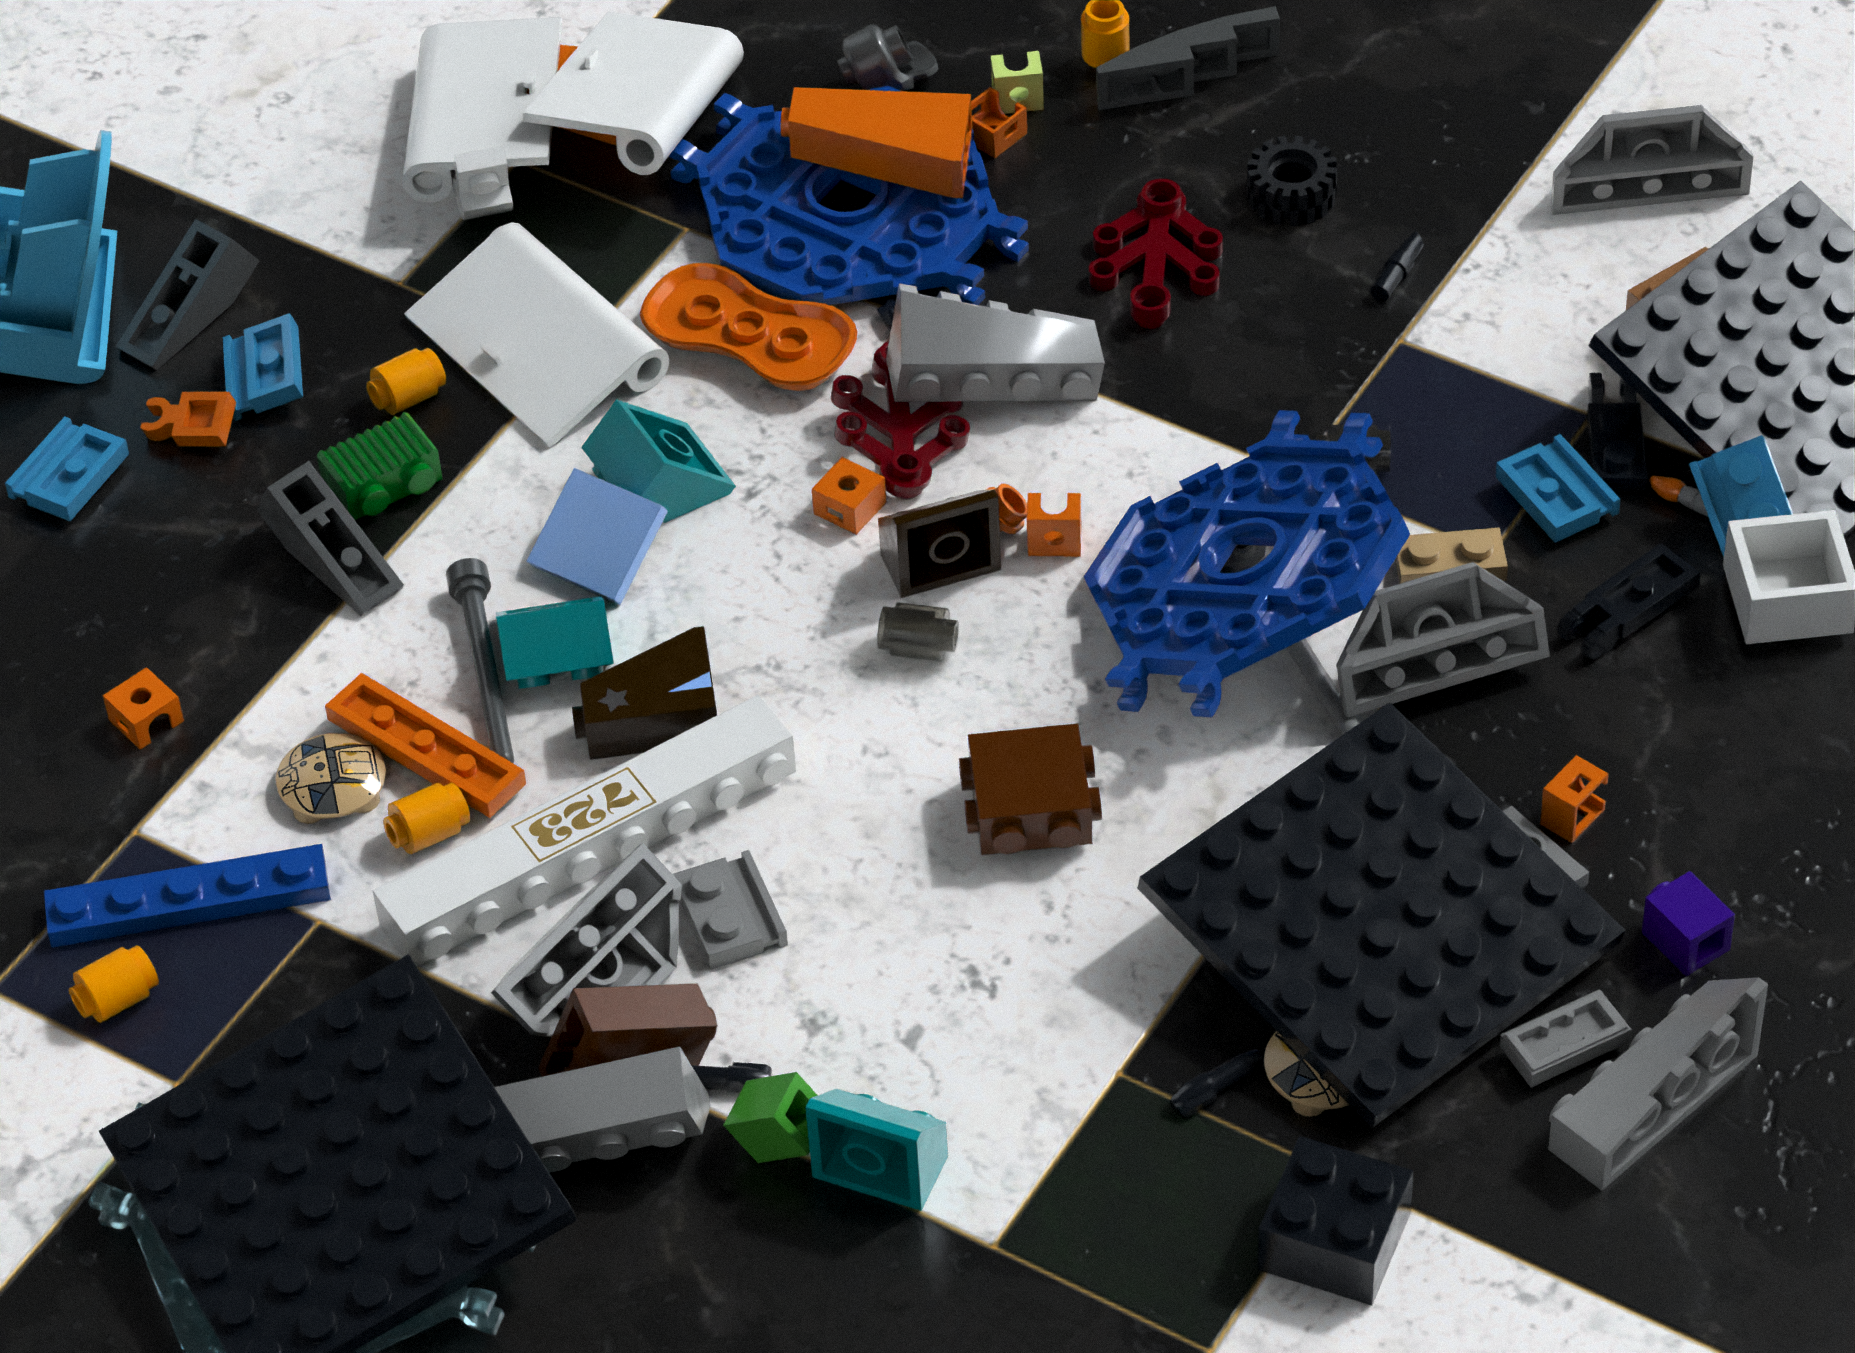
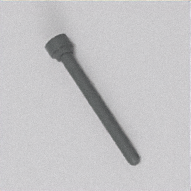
M465 558L452 563L446 570L448 590L450 596L463 606L490 750L514 763V754L484 607V601L491 589L487 565L483 561L475 558Z

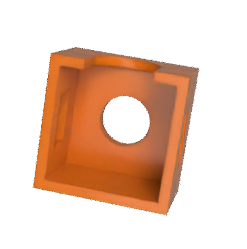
M989 87L971 101L972 110L981 103V109L972 115V128L977 149L993 158H997L1027 134V108L1017 102L1015 104V113L1011 117L1006 116L1000 107L999 92Z
M841 457L812 488L814 515L857 535L887 503L885 477ZM846 486L852 490L846 491L842 489ZM828 507L841 513L843 519L828 513Z
M1028 493V556L1081 557V493H1068L1067 507L1059 514H1048L1042 510L1041 493Z
M147 667L102 695L109 721L140 750L151 743L149 726L157 716L168 714L172 728L184 722L179 697Z
M1576 755L1543 788L1540 825L1573 843L1605 810L1606 801L1593 794V792L1601 783L1604 785L1608 783L1609 774ZM1582 777L1590 781L1586 786L1582 782ZM1577 810L1586 814V816L1576 825Z

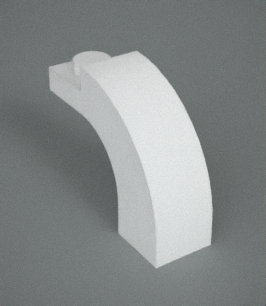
M504 146L454 155L455 170H453L452 185L463 220L513 210L508 179V163Z

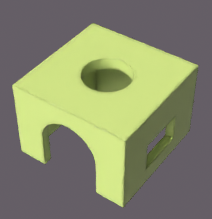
M1039 51L1027 52L1028 66L1020 71L1007 69L1004 65L1003 54L991 56L992 88L999 92L1000 107L1004 114L1015 113V104L1017 102L1025 106L1027 112L1044 110L1043 71Z

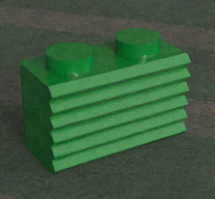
M405 412L400 417L394 416L390 422L385 420L381 426L375 425L372 430L366 429L363 434L357 433L354 439L348 437L345 443L338 442L336 447L329 446L326 451L320 450L317 454L320 476L354 520L365 515H377L384 511L389 504L412 493L422 494L428 491L434 483L443 479L437 448L409 413Z

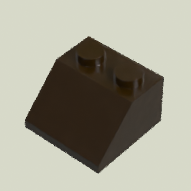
M995 489L977 490L878 518L880 554L901 598L1001 570L999 503Z

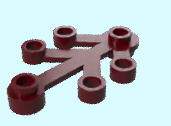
M1154 179L1143 186L1142 191L1138 195L1137 207L1111 223L1098 225L1093 231L1094 251L1101 256H1107L1106 258L1095 259L1089 265V284L1095 290L1110 291L1116 288L1119 284V273L1145 258L1143 283L1133 288L1130 293V314L1137 324L1143 328L1154 329L1160 327L1171 313V294L1163 286L1166 258L1189 276V286L1195 294L1201 296L1212 295L1220 287L1219 268L1213 263L1204 261L1215 260L1222 255L1223 235L1219 230L1207 227L1186 211V197L1181 191L1180 186L1172 180ZM1149 223L1148 233L1123 247V237ZM1170 224L1193 240V252L1169 234Z
M888 341L875 351L871 370L874 380L886 387L888 412L862 395L863 383L858 378L851 375L839 376L833 381L831 401L836 407L849 410L850 412H844L837 417L834 437L840 444L853 447L880 466L879 475L885 477V486L888 493L898 498L908 499L920 495L923 489L929 485L932 476L931 466L952 450H959L967 445L970 424L961 416H945L948 413H955L961 410L964 401L926 402L912 414H910L909 402L894 401L886 362ZM941 419L937 437L914 451L913 439ZM867 423L891 439L892 449L866 433Z

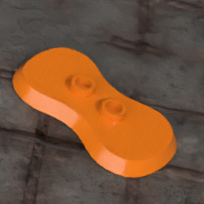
M692 263L669 272L649 291L640 311L641 321L646 329L669 347L728 356L746 364L768 383L781 389L793 391L813 389L828 380L850 355L856 343L858 332L852 319L834 306L818 302L787 300L769 295L757 289L734 270L710 263Z

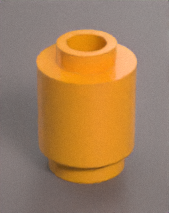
M1091 0L1081 15L1082 58L1088 65L1096 68L1130 50L1129 14L1120 0Z
M414 348L370 370V381L366 383V388L372 403L377 409H385L389 414L395 415L435 396L438 393V388L446 384V374L440 359L433 350L426 348L420 351Z
M435 783L389 803L387 809L388 816L383 819L384 829L391 844L395 848L403 847L408 854H414L459 834L461 826L470 822V811L462 792L454 783L444 786L440 783Z
M136 945L128 950L120 947L74 972L73 980L75 985L69 988V994L75 1007L84 1018L92 1015L99 1023H102L149 997V990L159 985V979L152 962L140 946Z

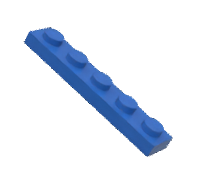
M322 844L44 891L47 933L51 947L331 900Z

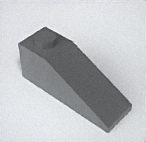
M195 219L116 347L149 367L158 370L234 303L259 263V260L232 238Z
M307 461L266 488L257 508L258 513L287 551L360 616L403 588L404 584L310 461Z

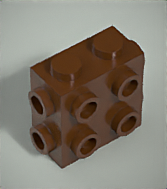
M1078 723L968 734L969 757L959 758V772L962 791L972 790L973 800H964L968 834L978 833L981 855L1013 854L1018 851L1070 848L1077 845L1093 844L1092 821L1102 820L1099 787L1088 788L1087 779L1095 778L1092 745L1082 746Z

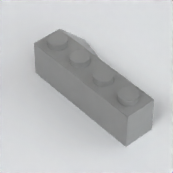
M899 283L886 355L895 402L1097 400L1105 361L1094 320L1032 309L1028 314L1009 310L1007 303L990 300L986 306L961 302L960 295L943 291H940L937 297L918 294L916 286Z
M1759 977L1711 980L1691 996L1689 994L1681 996L1673 1004L1667 1017L1653 1029L1650 1027L1642 1029L1634 1037L1626 1052L1614 1062L1607 1060L1602 1063L1593 1073L1585 1087L1574 1096L1567 1094L1557 1102L1549 1116L1551 1126L1548 1150L1601 1191L1605 1189L1758 1056L1768 984Z
M680 1047L494 1087L549 1172L560 1171L569 1167L572 1162L595 1157L605 1160L616 1159L624 1156L628 1150L650 1145L657 1147L678 1145L687 1137L703 1134L711 1107L709 1093Z

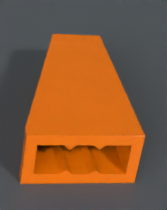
M794 87L791 106L782 108L781 136L789 137L791 158L951 198H963L972 138L971 94Z

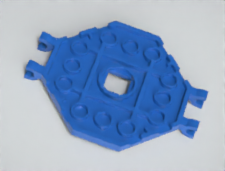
M890 86L869 89L878 91H900ZM724 93L714 103V111L725 116L716 125V133L725 137L709 153L697 149L693 144L682 139L669 155V157L679 161L670 171L672 179L682 183H689L694 178L698 179L719 265L734 270L757 289L778 298L836 305L895 295L898 292L899 283L916 286L917 291L945 286L949 288L951 293L960 295L961 302L979 305L985 299V290L975 285L984 277V268L970 263L965 264L987 239L993 240L995 246L1003 255L1017 262L1029 251V243L1019 239L1028 229V221L1020 217L999 213L995 199H992L984 163L974 141L973 128L963 198H951L791 158L789 137L781 136L782 111L774 112L773 105L752 108L727 93ZM840 180L876 195L865 208L853 212H837L819 204Z
M1279 410L1272 422L1271 431L1267 437L1246 448L1249 457L1221 470L1218 463H1215L1179 481L1182 490L1156 503L1149 496L1129 507L1084 575L1090 592L1124 656L1119 665L1113 667L1105 678L1108 687L1124 688L1122 695L1117 701L1120 711H1140L1147 698V677L1149 674L1183 676L1178 684L1182 692L1197 693L1196 699L1190 707L1193 716L1212 718L1220 704L1222 695L1220 683L1224 678L1365 609L1410 536L1402 515L1397 507H1394L1382 483L1364 458L1375 457L1383 446L1380 437H1366L1367 430L1373 422L1370 413H1351L1345 422L1343 433L1338 441L1310 440L1308 435L1294 434L1295 427L1300 421L1297 411ZM1237 544L1274 546L1270 554L1255 566L1240 572L1220 573Z

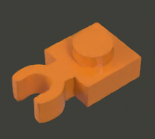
M182 392L179 405H171L168 400L161 397L150 398L147 400L146 406L154 416H161V418L153 423H141L140 429L150 440L162 441L172 437L178 446H226L236 401L230 392Z

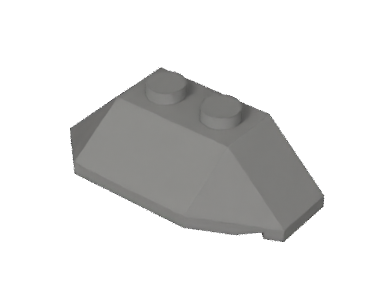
M1702 105L1602 115L1553 171L1551 212L1552 215L1748 195L1750 192L1754 157L1752 151Z
M1474 562L1375 591L1369 603L1362 611L1336 664L1343 713L1347 717L1381 708L1389 702L1394 704L1550 657L1543 607Z
M643 843L640 844L582 897L506 973L491 993L531 1035L552 1037L573 988L660 985L677 968L679 938L678 902L681 901L682 884Z

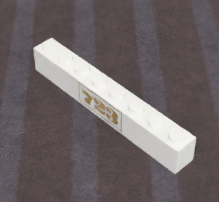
M756 695L372 890L379 926L402 957L409 954L417 967L431 959L440 958L454 947L480 934L494 930L499 924L528 909L541 906L548 899L577 884L591 880L596 874L623 861L640 844L643 843L649 848L674 834L686 831L693 824L720 810L733 807L740 800L769 785L778 784L788 775L796 772L793 735L761 697Z

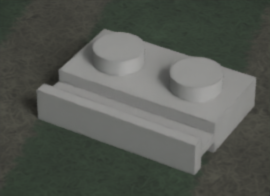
M749 850L741 852L742 858L727 862L724 857L673 874L682 884L680 903L710 970L764 953L763 947L778 943L779 947L788 945L785 926Z

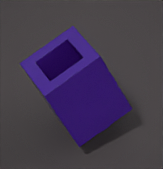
M1689 871L1672 882L1665 881L1660 883L1646 896L1642 934L1685 976H1688L1730 951L1735 914Z

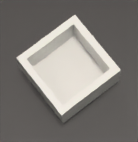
M1835 510L1728 521L1723 567L1746 644L1854 633L1855 570Z

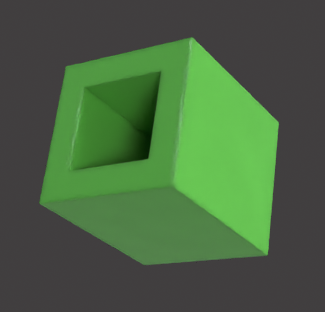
M797 1072L747 1080L723 1126L757 1163L809 1155L810 1148L805 1107L809 1099L817 1096V1094Z

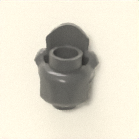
M871 24L846 36L842 43L845 56L837 60L847 83L850 86L859 83L863 90L890 86L900 91H907L914 88L913 84L915 81L929 77L938 70V63L934 55L918 41L913 40L907 43L897 25L883 31L879 26Z

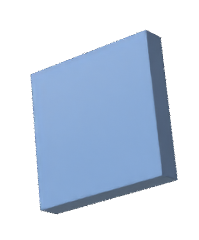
M574 468L527 562L537 569L621 605L668 510L658 503Z

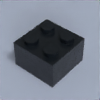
M1299 1136L1259 1227L1258 1270L1372 1306L1411 1214L1413 1170Z

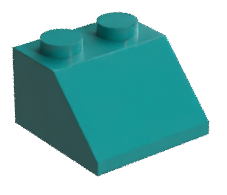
M617 399L581 447L594 464L592 470L599 479L658 503L668 510L663 520L664 523L730 495L736 487L688 423Z
M602 596L496 612L506 681L517 679L518 689L551 684L549 674L571 671L572 680L592 678L604 672L603 666L614 664L605 603Z
M834 1089L810 1098L805 1108L812 1177L922 1211L948 1158L946 1122L936 1119L924 1111H909L883 1103L871 1095H856L840 1089Z

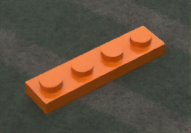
M360 673L325 705L327 719L352 735L369 741L381 753L432 784L440 783L444 786L454 783L462 792L467 805L488 818H491L526 785L525 772L522 768L363 673Z

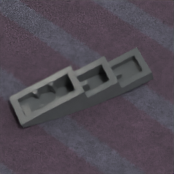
M1276 6L1228 15L1177 30L1139 45L1096 67L1098 109L1104 110L1194 95V82L1237 75V62L1278 56L1280 17Z

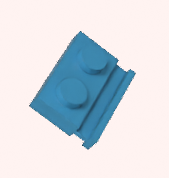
M290 313L244 329V336L236 339H232L230 335L223 337L226 392H230L236 401L233 415L235 421L243 419L242 413L254 409L257 414L303 397L299 329Z
M64 416L5 482L8 497L13 500L21 497L26 499L27 504L31 507L71 521L129 455L126 439L84 423L81 427L73 425L71 419Z
M1561 434L1555 436L1551 444L1543 446L1539 443L1496 464V478L1555 543L1599 523V519L1603 515L1610 513L1613 517L1619 514L1620 498Z
M1762 435L1714 453L1712 456L1698 462L1689 463L1723 557L1728 521L1793 514L1766 440Z

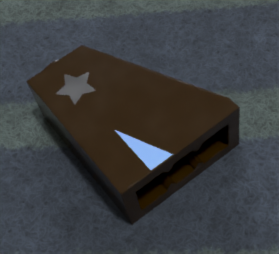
M704 626L691 628L580 683L582 706L572 707L576 739L587 738L590 760L644 753L717 716Z

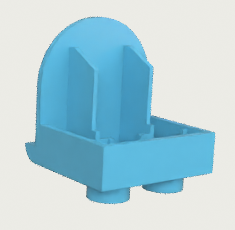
M99 131L95 151L83 149L30 159L25 190L0 186L1 373L74 384H86L98 380L105 372L117 242L116 230L102 228L111 157V131Z

